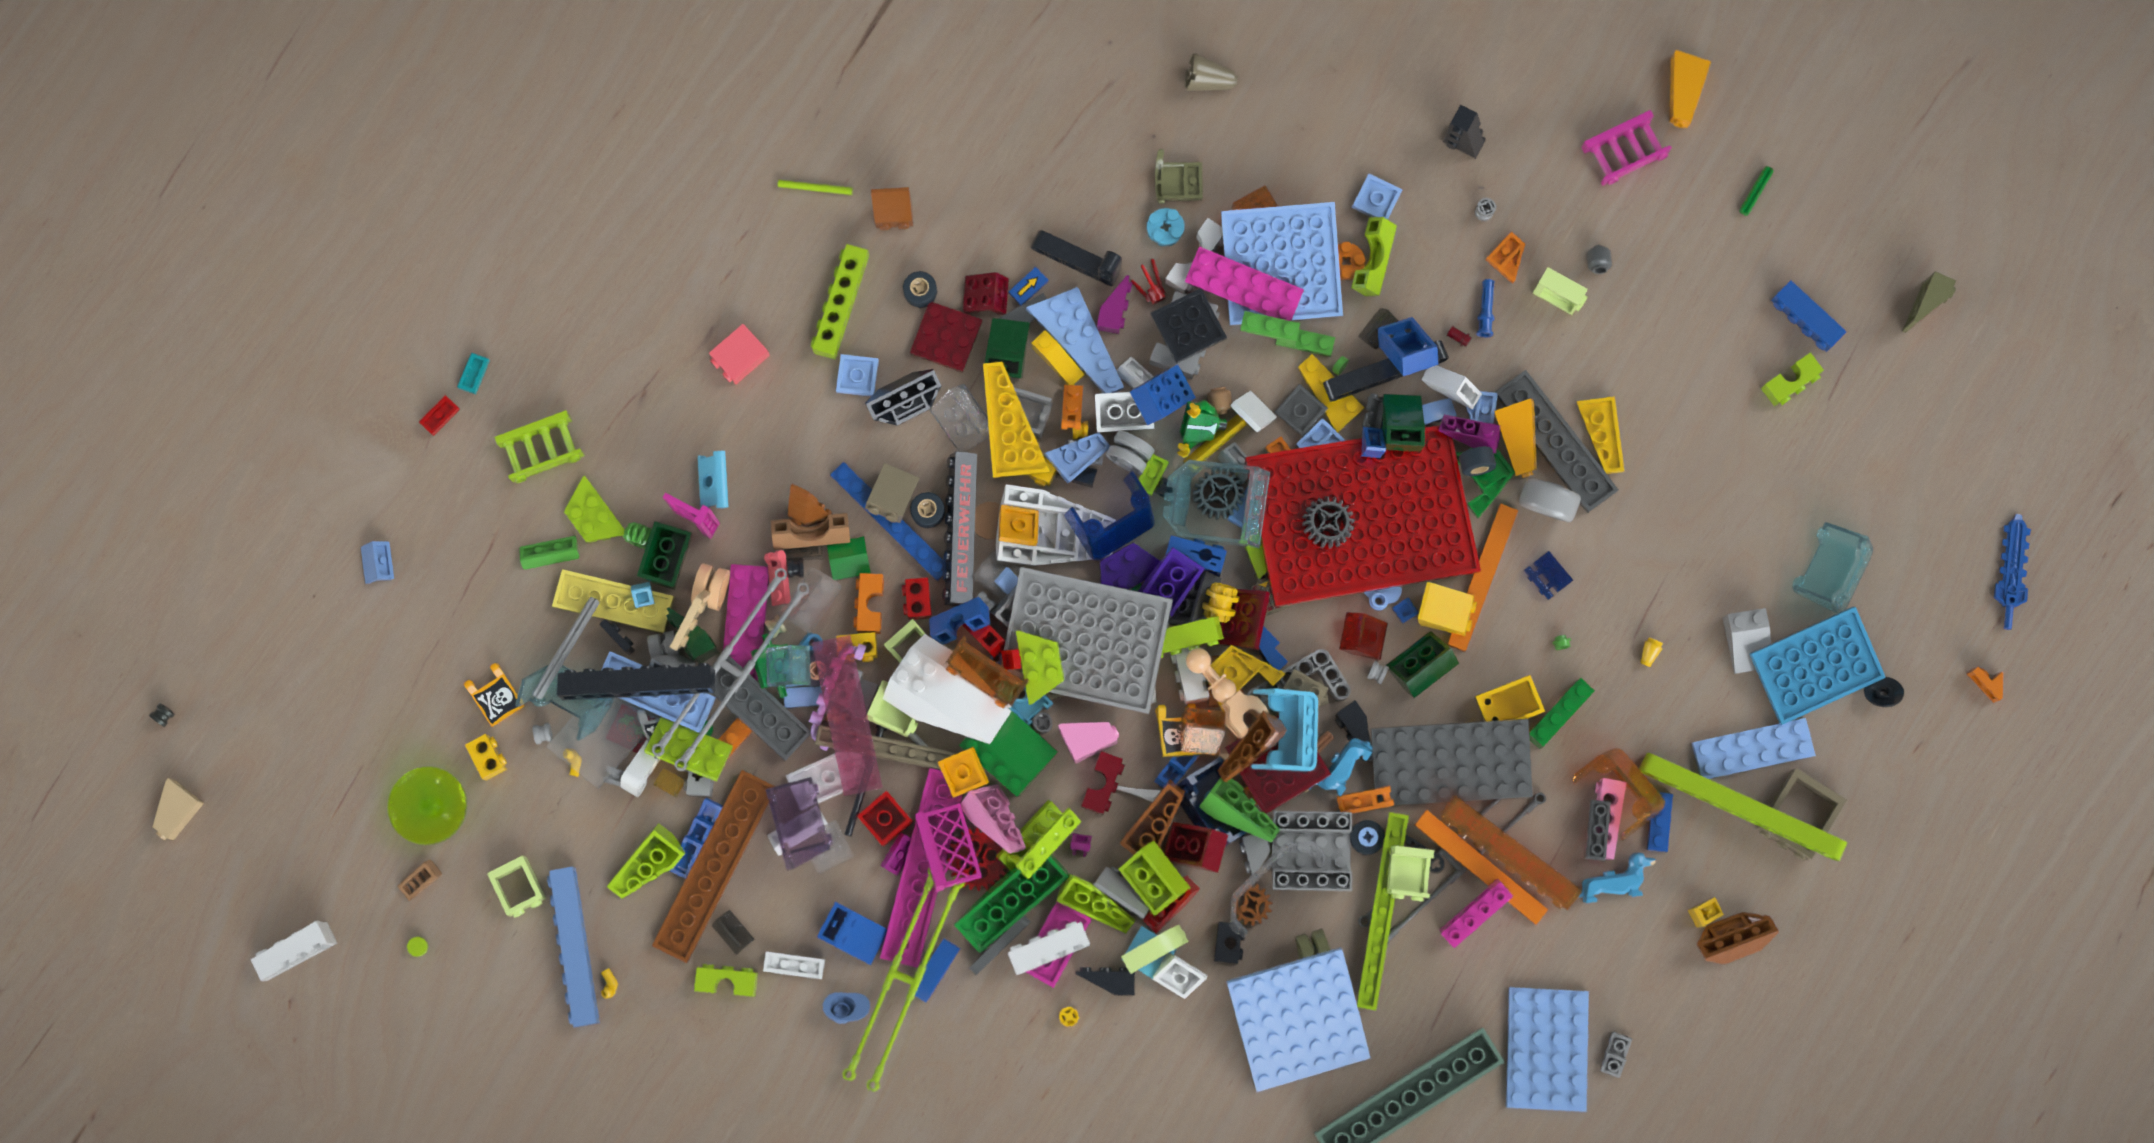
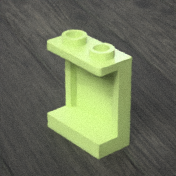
M882 680L865 719L904 737H908L910 733L914 734L918 725L915 722L916 720L883 700L888 682Z
M1391 846L1387 894H1392V898L1396 899L1412 896L1411 900L1423 901L1424 898H1429L1430 894H1427L1430 860L1434 857V850Z

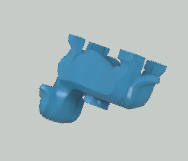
M1357 738L1351 739L1340 753L1336 752L1331 759L1332 765L1328 768L1332 775L1316 785L1324 790H1337V794L1341 797L1346 790L1345 785L1347 782L1345 781L1350 777L1355 761L1361 755L1367 761L1372 754L1373 746L1370 745L1371 743Z
M1640 852L1633 853L1629 857L1628 868L1625 872L1615 874L1614 870L1604 871L1603 876L1584 879L1582 891L1577 896L1583 897L1582 900L1585 903L1597 902V898L1594 895L1601 892L1619 895L1628 893L1632 897L1643 896L1642 891L1639 890L1640 885L1644 881L1643 868L1654 865L1656 859L1647 858Z

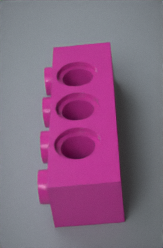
M1497 878L1439 929L1441 935L1455 948L1506 904L1513 895Z

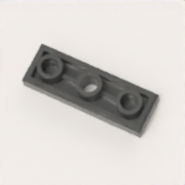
M1590 800L1585 859L1606 861L1611 802ZM1596 827H1599L1601 829L1600 834L1596 832Z

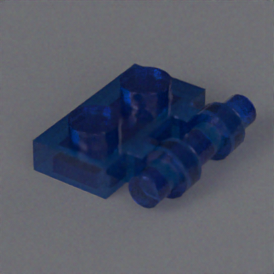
M1550 551L1533 563L1537 567L1535 572L1530 566L1524 570L1528 575L1529 581H1533L1539 589L1538 592L1548 600L1554 596L1550 591L1552 587L1558 593L1573 581L1572 577ZM1542 574L1549 583L1545 585L1538 576Z

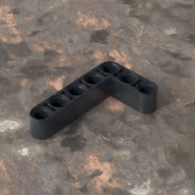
M1043 230L1038 231L1031 245V249L1108 286L1114 285L1122 269V257L1112 251H1106L1104 257L1101 258Z

